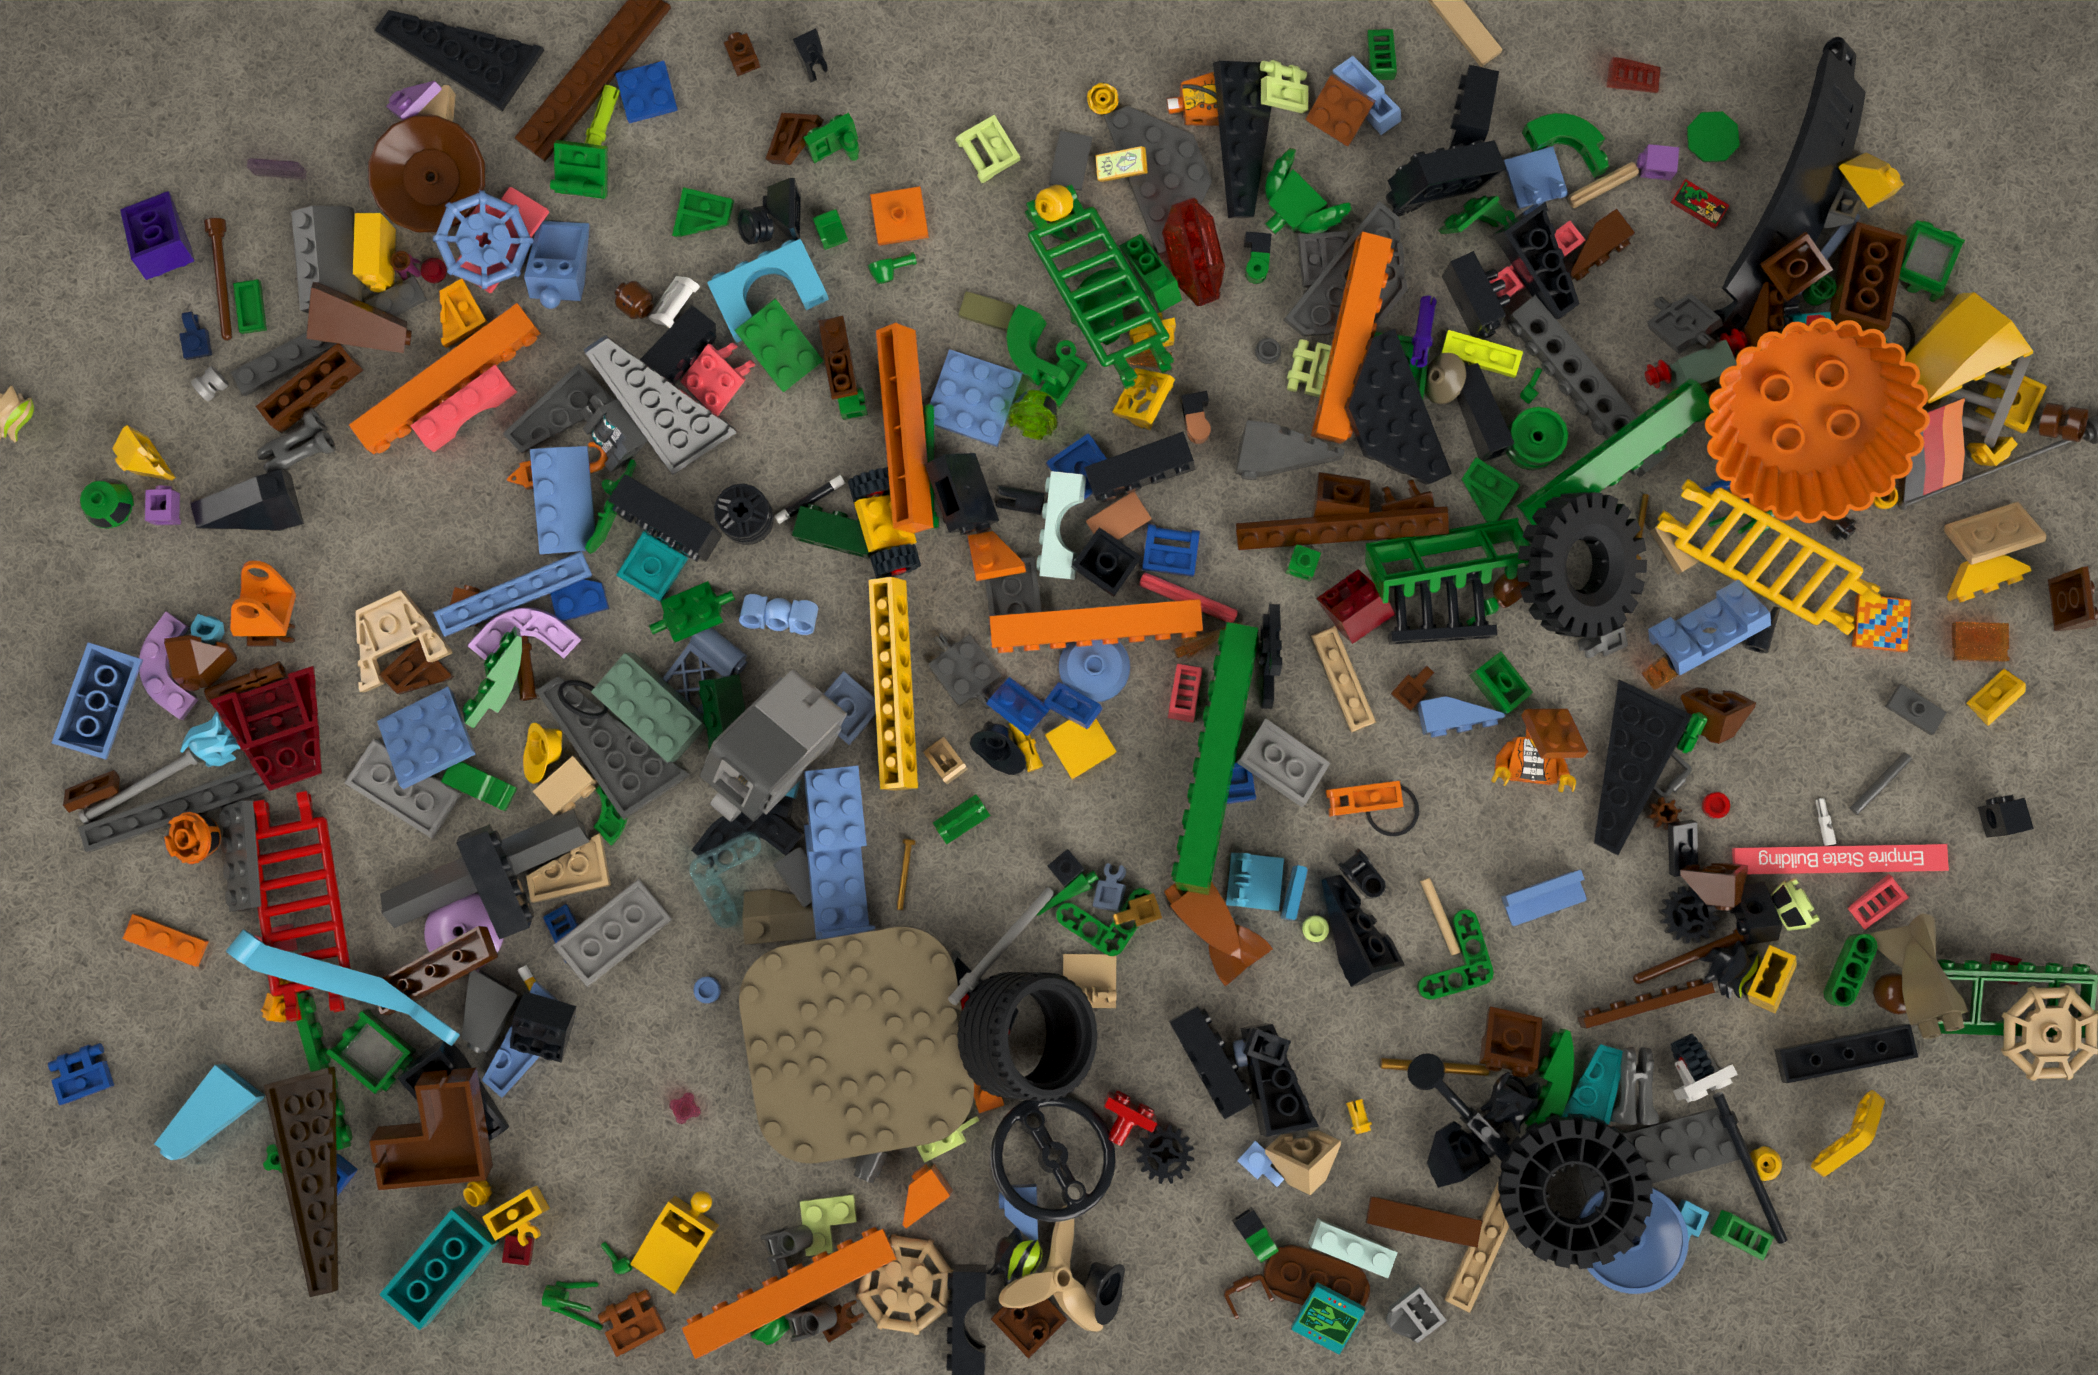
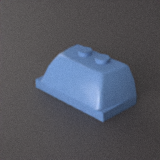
M88 642L51 743L102 759H108L143 659Z

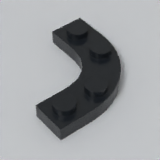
M741 812L732 822L724 816L717 819L706 830L691 851L714 867L728 847L741 837L758 836L786 856L793 850L803 835L770 812L767 814L763 813L755 821H752Z

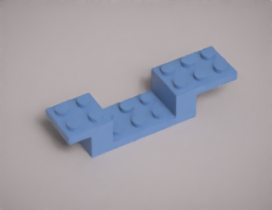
M858 766L804 771L809 824L804 825L816 940L873 930L875 926L869 925L861 853V846H867L859 768Z

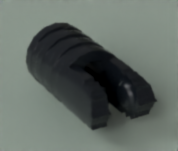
M998 485L997 491L1000 495L1016 498V500L999 498L995 504L997 508L1041 515L1044 492Z
M1774 606L1770 612L1771 626L1747 638L1746 649L1758 653L1769 652L1780 607Z

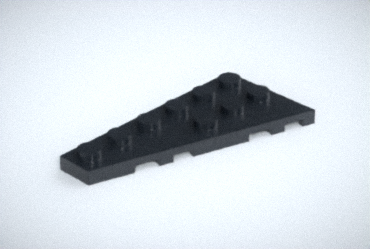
M392 10L387 11L374 30L382 38L503 112L544 52L543 47L533 44L531 46L523 44L518 40H506L498 38L493 34L472 29L447 26L442 22L426 21L419 19L417 16Z
M1219 60L1213 63L1228 218H1251L1255 215L1272 107L1261 104V79L1269 76L1267 72L1260 70L1261 62Z
M1620 679L1618 680L1594 837L1595 845L1617 856L1622 850L1692 716Z

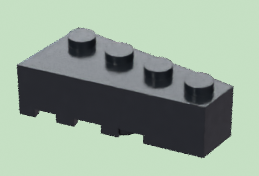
M1546 202L1532 205L1495 232L1493 236L1531 296L1536 295L1554 318L1560 319L1580 303L1570 273L1566 271L1563 262L1564 255L1562 249L1558 247L1554 235L1556 231L1553 223H1550Z
M691 306L640 360L675 385L687 369L696 361L707 344L712 345L717 337L716 323L694 306Z
M489 824L459 836L456 844L499 940L530 928L534 918V911L519 879L513 871V865L509 856L505 855L501 847L502 840L498 831H493Z

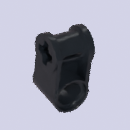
M1359 848L1355 850V854L1346 862L1338 864L1342 873L1365 898L1375 899L1385 891L1384 879ZM1357 862H1360L1358 866H1356L1354 869H1351L1353 865H1355ZM1369 879H1373L1379 884V890L1375 894L1369 893L1365 885Z

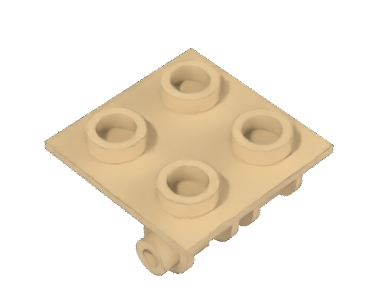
M1063 954V976L1067 977L1068 980L1074 981L1076 986L1082 989V992L1088 997L1092 1008H1116V956H1108L1106 954Z

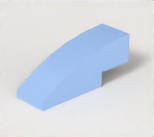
M1351 56L1333 69L1334 75L1376 100L1366 119L1380 135L1401 122V109L1385 94L1384 86L1354 56Z

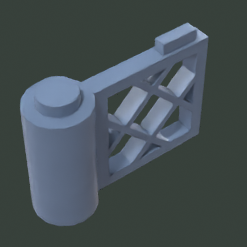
M711 627L692 636L688 646L663 679L668 683L673 675L683 674L684 689L676 691L678 693L685 692V699L690 703L689 692L698 691L700 687L689 688L687 673L701 672V680L706 679L705 671L715 670L722 676L733 675L734 673L740 674L748 663L745 661L747 655ZM691 652L699 657L700 669L687 670L686 658ZM704 662L708 664L710 667L705 668ZM682 666V671H677ZM690 703L701 714H704L702 704L699 706V708H697L692 703Z

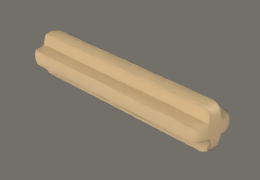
M1630 162L1571 193L1567 198L1570 206L1577 208L1634 178L1639 173L1638 167L1634 162Z

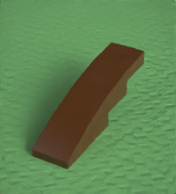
M1370 1196L1365 1223L1476 1248H1478L1482 1220L1374 1196Z

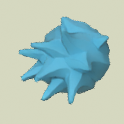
M216 712L211 720L192 727L188 731L180 752L183 753L189 746L195 755L206 761V766L211 767L222 766L230 761H234L236 757L231 753L241 748L224 722H220V715Z

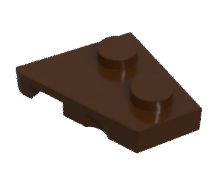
M781 113L766 160L771 164L791 165L806 146L803 137L807 136V133L813 128L820 127L824 119L819 115Z
M419 639L379 674L393 691L399 695L451 680L454 677L440 660L427 662Z

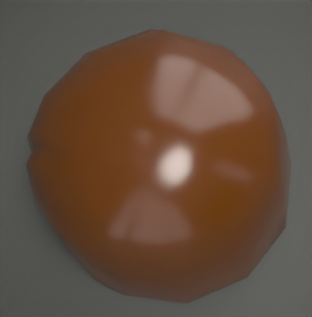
M1518 572L1514 579H1508L1505 573H1503L1494 584L1493 595L1500 606L1505 609L1522 598L1520 590L1530 583L1519 582Z
M1889 973L1882 975L1875 983L1873 991L1877 1005L1893 1014H1906L1902 992V974Z

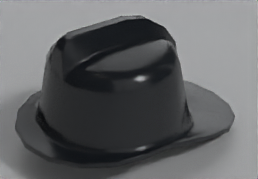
M988 721L984 724L981 731L971 737L970 746L972 750L995 770L1008 775H1015L1025 769V755L1014 744L1013 734L1008 727Z
M1098 1262L1091 1264L1085 1290L1087 1295L1095 1302V1318L1097 1323L1101 1325L1108 1324L1117 1314L1122 1297L1125 1268L1122 1264H1117L1113 1267Z

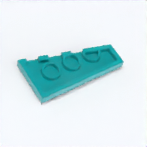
M1602 1044L1598 1045L1570 1096L1562 1117H1568V1113L1582 1114L1585 1118L1590 1119L1592 1116L1605 1121L1609 1125L1621 1078L1622 1050Z

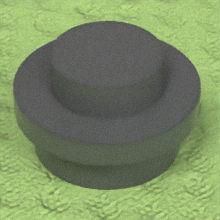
M1272 338L1262 339L1256 346V357L1264 364H1272L1279 359L1281 346Z

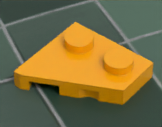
M462 278L439 291L440 303L442 305L440 322L443 329L441 343L445 348L488 324L487 319Z

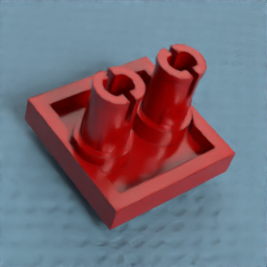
M1116 1090L1115 1094L1109 1091L1104 1100V1107L1118 1114L1108 1139L1119 1146H1123L1133 1125H1138L1152 1133L1157 1125V1116H1155L1154 1110L1143 1103L1136 1106L1131 1103V1097Z

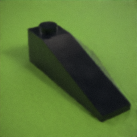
M282 469L253 477L190 503L196 528L281 531L304 524L292 476Z
M1336 875L1322 879L1339 964L1350 986L1354 987L1369 983L1405 966L1389 935L1387 934L1382 937L1374 927V924L1377 922L1373 915L1368 916L1359 907L1361 899L1342 875Z
M441 1039L419 1056L397 1079L417 1099L415 1085L423 1072L447 1070L448 1075H450L453 1069L472 1067L455 1044L451 1046ZM479 1080L488 1138L491 1141L507 1130L509 1125Z

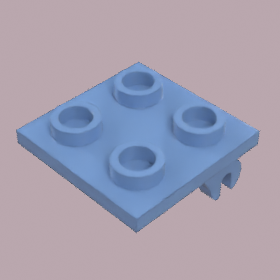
M1553 146L1504 160L1518 209L1563 198L1568 195Z

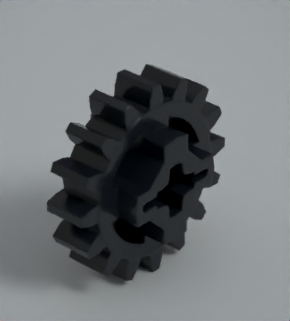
M1684 886L1678 887V894L1675 891L1668 892L1671 899H1663L1662 903L1666 905V908L1659 909V913L1665 914V918L1661 919L1660 923L1668 925L1664 932H1674L1672 939L1679 940L1682 937L1684 944H1689L1691 939L1694 943H1700V936L1704 939L1710 938L1707 931H1716L1717 928L1712 923L1713 921L1720 920V917L1715 916L1713 913L1717 910L1715 906L1707 905L1690 886L1688 890ZM1684 897H1692L1687 904L1678 902ZM1683 910H1691L1690 914L1695 919H1688V915ZM1673 913L1675 914L1677 920L1676 924L1673 920ZM1694 925L1700 927V929L1695 932L1687 933V931L1690 930L1691 927Z
M1160 1124L1157 1125V1132L1151 1133L1147 1130L1149 1137H1140V1141L1144 1144L1143 1147H1136V1151L1142 1153V1156L1136 1158L1137 1162H1144L1140 1169L1141 1172L1149 1170L1148 1178L1152 1180L1155 1176H1158L1159 1184L1163 1183L1164 1178H1168L1170 1184H1172L1173 1176L1175 1175L1183 1179L1181 1171L1183 1169L1185 1171L1191 1170L1186 1164L1187 1161H1194V1157L1188 1155V1152L1194 1150V1147L1192 1145L1186 1146L1185 1144L1190 1139L1188 1135L1181 1138L1182 1130L1178 1128L1175 1132H1172L1171 1124L1167 1125L1166 1130H1162ZM1163 1136L1162 1142L1156 1146L1150 1145L1154 1139ZM1173 1138L1181 1144L1183 1152L1175 1150L1172 1146ZM1164 1147H1168L1169 1152L1175 1156H1168L1166 1161H1162L1161 1155L1155 1152L1163 1151ZM1147 1156L1155 1158L1158 1163L1157 1170L1150 1165ZM1174 1162L1180 1163L1177 1168L1168 1171V1167Z

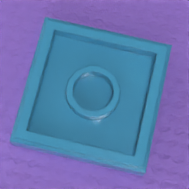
M1297 865L1292 868L1281 919L1290 921L1297 918L1308 871L1307 867Z

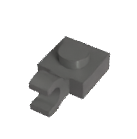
M1623 624L1619 628L1612 627L1613 632L1605 636L1582 638L1578 641L1579 650H1584L1586 658L1594 657L1599 652L1605 657L1628 646L1625 627Z

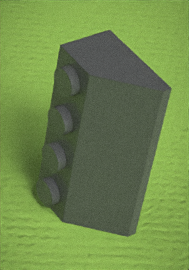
M309 206L291 211L300 311L309 314L313 282L321 283L362 301L361 283L353 274L354 209L348 206Z

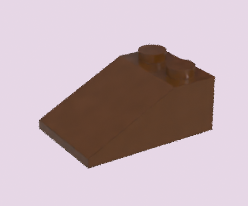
M2088 566L2048 579L2054 631L2086 629L2097 625L2098 610L2094 606L2093 599L2095 586L2091 580Z

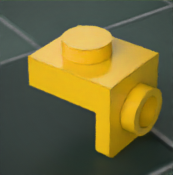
M1998 436L1994 448L1988 447L1985 443H1969L1966 447L1970 451L1971 458L1975 463L1985 466H1997L2010 456V452L2018 444L2013 437Z

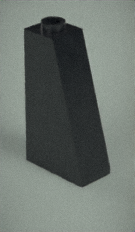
M1465 362L1466 379L1461 392L1457 396V400L1478 458L1485 462L1505 455L1515 443L1479 364L1470 365L1469 362Z

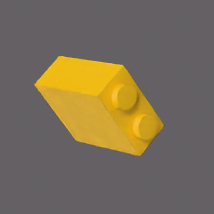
M355 213L353 274L370 291H386V289L394 286L395 270L391 266L390 259L395 253L396 229L381 213Z
M1769 945L1747 994L1749 1002L1772 1013H1776L1797 966L1796 956Z

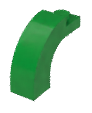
M1565 113L1547 114L1528 122L1521 132L1532 152L1555 144H1563L1574 148L1583 158L1594 179L1603 175L1609 167L1607 155L1603 150L1599 149L1605 141L1604 136L1594 125L1581 117Z
M1018 304L1007 329V347L1013 362L1022 374L1037 386L1043 380L1051 386L1058 384L1065 387L1070 379L1065 371L1037 357L1036 346L1041 333L1047 325L1046 321L1040 313Z

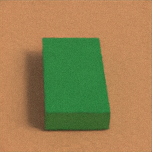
M256 279L233 283L239 333L247 334L266 331L261 281Z

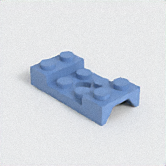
M1739 579L1716 591V599L1676 621L1669 617L1648 629L1649 641L1652 645L1658 643L1668 654L1679 676L1771 626L1770 612ZM1708 627L1716 629L1714 633L1703 632Z

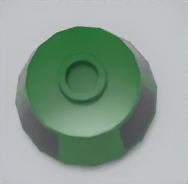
M106 478L87 485L81 492L80 504L83 514L91 524L99 528L109 529L120 526L128 521V516L131 514L132 507L134 506V499L126 484L117 479Z

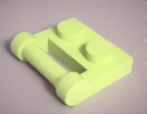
M995 115L961 133L955 139L959 147H963L978 172L977 177L981 183L988 181L994 175L1020 161L1018 152ZM976 137L993 163L986 167L971 142Z

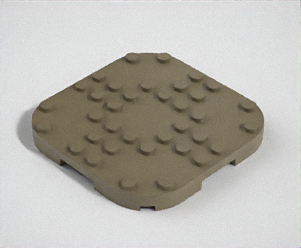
M898 925L854 934L790 943L767 951L748 969L740 987L739 1008L756 1114L763 1136L779 1154L801 1163H821L925 1145L948 1137L965 1121L973 1103L974 1082L963 1066L958 1049L957 1032L962 1012L961 1000L957 1005H953L948 1000V997L958 987V980L951 954L946 946L934 935L918 927Z

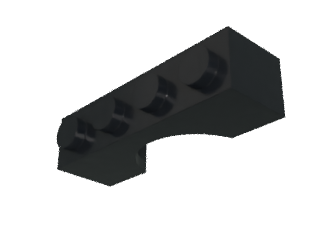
M954 1264L953 1273H948L947 1288L948 1290H953V1298L948 1300L947 1317H952V1327H947V1344H952V1354H947V1371H952V1375H985L986 1345L976 1341L969 1334L964 1318L973 1305L986 1298L987 1265Z

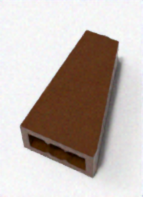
M313 282L306 339L404 353L405 345L410 346L412 330H407V321L321 283Z

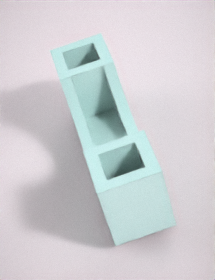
M1051 471V476L1046 479L1045 491L1049 494L1048 503H1044L1042 517L1046 521L1045 529H1041L1039 538L1040 544L1043 545L1042 555H1038L1036 565L1037 570L1040 571L1039 576L1075 580L1076 570L1071 568V566L1077 559L1078 554L1070 550L1063 542L1060 525L1064 514L1071 507L1084 502L1085 475Z

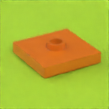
M920 186L870 194L879 246L929 238Z

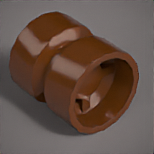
M2047 403L2041 416L2039 435L2057 438L2061 435L2063 440L2080 442L2087 425L2088 409L2070 407L2066 410L2064 405Z

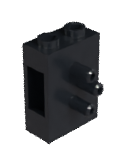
M1472 251L1450 261L1442 278L1471 336L1475 338L1481 337L1484 340L1496 334L1495 330L1501 326L1500 323L1506 316L1502 307L1509 304L1511 300L1508 294L1500 297L1496 296V292L1505 289L1506 284L1504 280L1500 279L1490 284V281L1498 278L1497 271L1491 269L1484 272L1475 252Z
M976 453L943 454L925 464L934 490V496L937 498L943 515V522L946 524L949 533L960 532V535H966L976 531L977 534L990 530V525L999 521Z

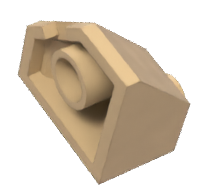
M1319 1130L1308 1131V1137L1293 1139L1292 1133L1282 1134L1265 1149V1154L1288 1185L1311 1195L1326 1181L1341 1146V1141Z

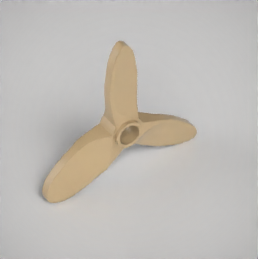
M1074 1219L1055 1222L1050 1255L1043 1272L1027 1274L1008 1284L999 1295V1303L1007 1308H1022L1042 1302L1051 1295H1054L1062 1310L1081 1328L1092 1332L1101 1331L1103 1325L1097 1323L1095 1318V1302L1087 1295L1085 1287L1072 1278L1070 1258L1074 1239Z

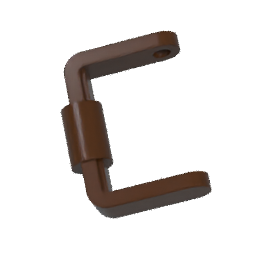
M1255 1274L1249 1278L1245 1276L1233 1282V1286L1225 1289L1224 1297L1235 1319H1238L1239 1316L1229 1295L1252 1286V1283L1258 1280L1261 1281L1270 1302L1274 1301L1261 1274Z

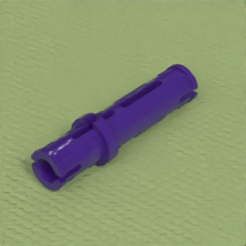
M1430 295L1423 296L1420 299L1416 333L1412 337L1413 352L1411 364L1414 366L1417 359L1416 367L1427 365L1429 348L1433 343L1431 332L1437 300L1433 297L1430 304Z

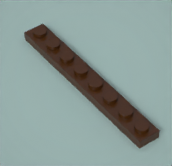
M1448 507L1236 523L1238 550L1296 546V544L1313 545L1449 534Z

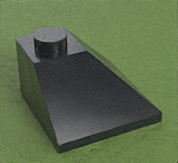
M788 178L767 187V196H763V206L769 211L768 216L773 220V223L790 240L794 239L796 241L800 239L801 194L795 178Z

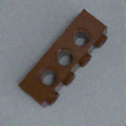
M337 343L255 407L271 427L283 433L303 418L306 410L317 407L361 373L363 368L345 347Z

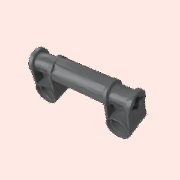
M797 1225L786 1229L781 1228L760 1236L761 1240L765 1241L769 1254L767 1261L770 1263L773 1277L777 1275L779 1280L788 1276L787 1270L794 1267L791 1255L811 1247L813 1243V1234L806 1225ZM829 1304L809 1308L804 1305L784 1315V1318L789 1322L792 1332L791 1342L815 1336L835 1326L837 1322V1314Z

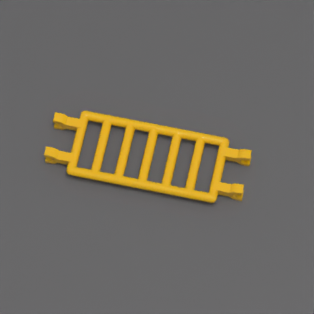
M1687 479L1682 485L1681 489H1683L1681 496L1687 500L1702 505L1701 509L1688 525L1676 520L1665 510L1662 511L1657 519L1660 521L1657 524L1658 529L1670 532L1678 537L1675 541L1676 548L1734 581L1739 579L1750 590L1813 625H1819L1825 619L1834 624L1840 631L1849 635L1855 628L1852 624L1854 617L1834 609L1835 605L1847 591L1851 589L1857 592L1873 605L1881 598V595L1878 593L1880 586L1859 578L1864 572L1860 565L1723 488H1717L1710 494L1701 489L1695 482ZM1720 500L1733 506L1734 509L1702 549L1688 542ZM1743 513L1756 519L1757 522L1725 562L1711 555ZM1766 526L1779 532L1780 535L1747 575L1734 568ZM1790 539L1803 546L1770 588L1756 581ZM1813 552L1826 559L1793 600L1779 594ZM1836 565L1849 572L1815 613L1802 607L1804 602Z

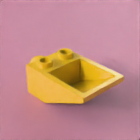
M698 1191L692 1196L691 1206L677 1196L670 1199L630 1264L674 1294L719 1227V1224L702 1214L707 1212L712 1206V1198L705 1191ZM674 1212H675L676 1214H678L679 1216H681L682 1218H681V1219L676 1218L675 1215H674ZM696 1227L699 1228L700 1230H702V1231L705 1232V1233H703V1234L698 1233Z

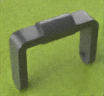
M1674 750L1671 756L1685 770L1667 785L1668 788L1664 792L1655 785L1653 791L1661 798L1669 796L1672 792L1675 793L1686 782L1685 778L1692 771L1691 766Z

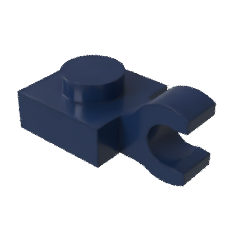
M192 311L182 313V321L187 331L179 334L184 359L191 360L211 356L209 332L206 329H200L198 315H193Z

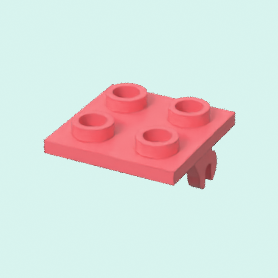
M734 342L718 351L711 344H707L680 381L707 409L717 416L746 379L743 376L751 371L749 368L755 366V363L749 360L744 365L733 369L724 360L733 353L732 350L737 349L738 346Z

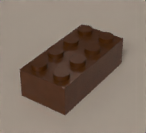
M1860 222L1854 224L1843 241L1835 280L1836 292L1832 296L1829 309L1831 320L1835 324L1846 320H1853L1861 326L1862 330L1877 329L1882 333L1890 327L1907 240L1906 235Z

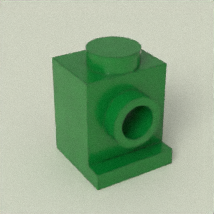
M857 386V395L838 398L840 414L843 420L868 415L866 406L861 405L866 403L863 388H858Z

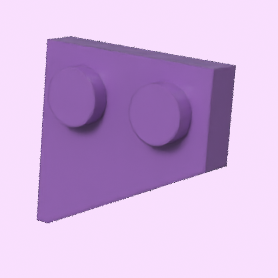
M435 81L403 88L390 97V103L386 107L401 120L417 115L442 88Z

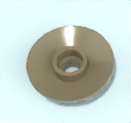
M1442 353L1430 362L1427 367L1424 390L1430 401L1437 404H1447L1459 395L1466 379V368L1463 360L1456 354Z

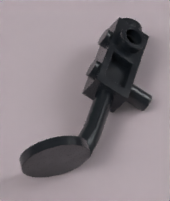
M1426 1053L1412 1060L1407 1071L1410 1083L1419 1090L1436 1088L1460 1113V1119L1483 1142L1480 1148L1491 1159L1495 1155L1502 1162L1504 1155H1508L1511 1150L1507 1144L1510 1138L1500 1128L1495 1131L1472 1107L1469 1108L1443 1081L1445 1067L1440 1058L1434 1054Z

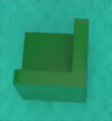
M837 209L813 218L825 250L848 242Z

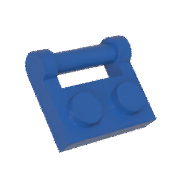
M1148 524L1142 570L1194 577L1200 531L1192 530V532L1164 529ZM1154 538L1190 542V549L1154 544Z

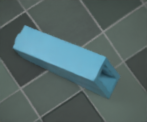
M214 1065L154 1144L161 1149L160 1153L167 1159L178 1160L185 1158L263 1100L266 1095L227 1065Z

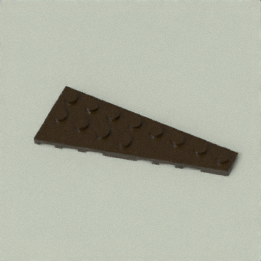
M333 1066L264 1085L309 1297L338 1290L336 1071Z

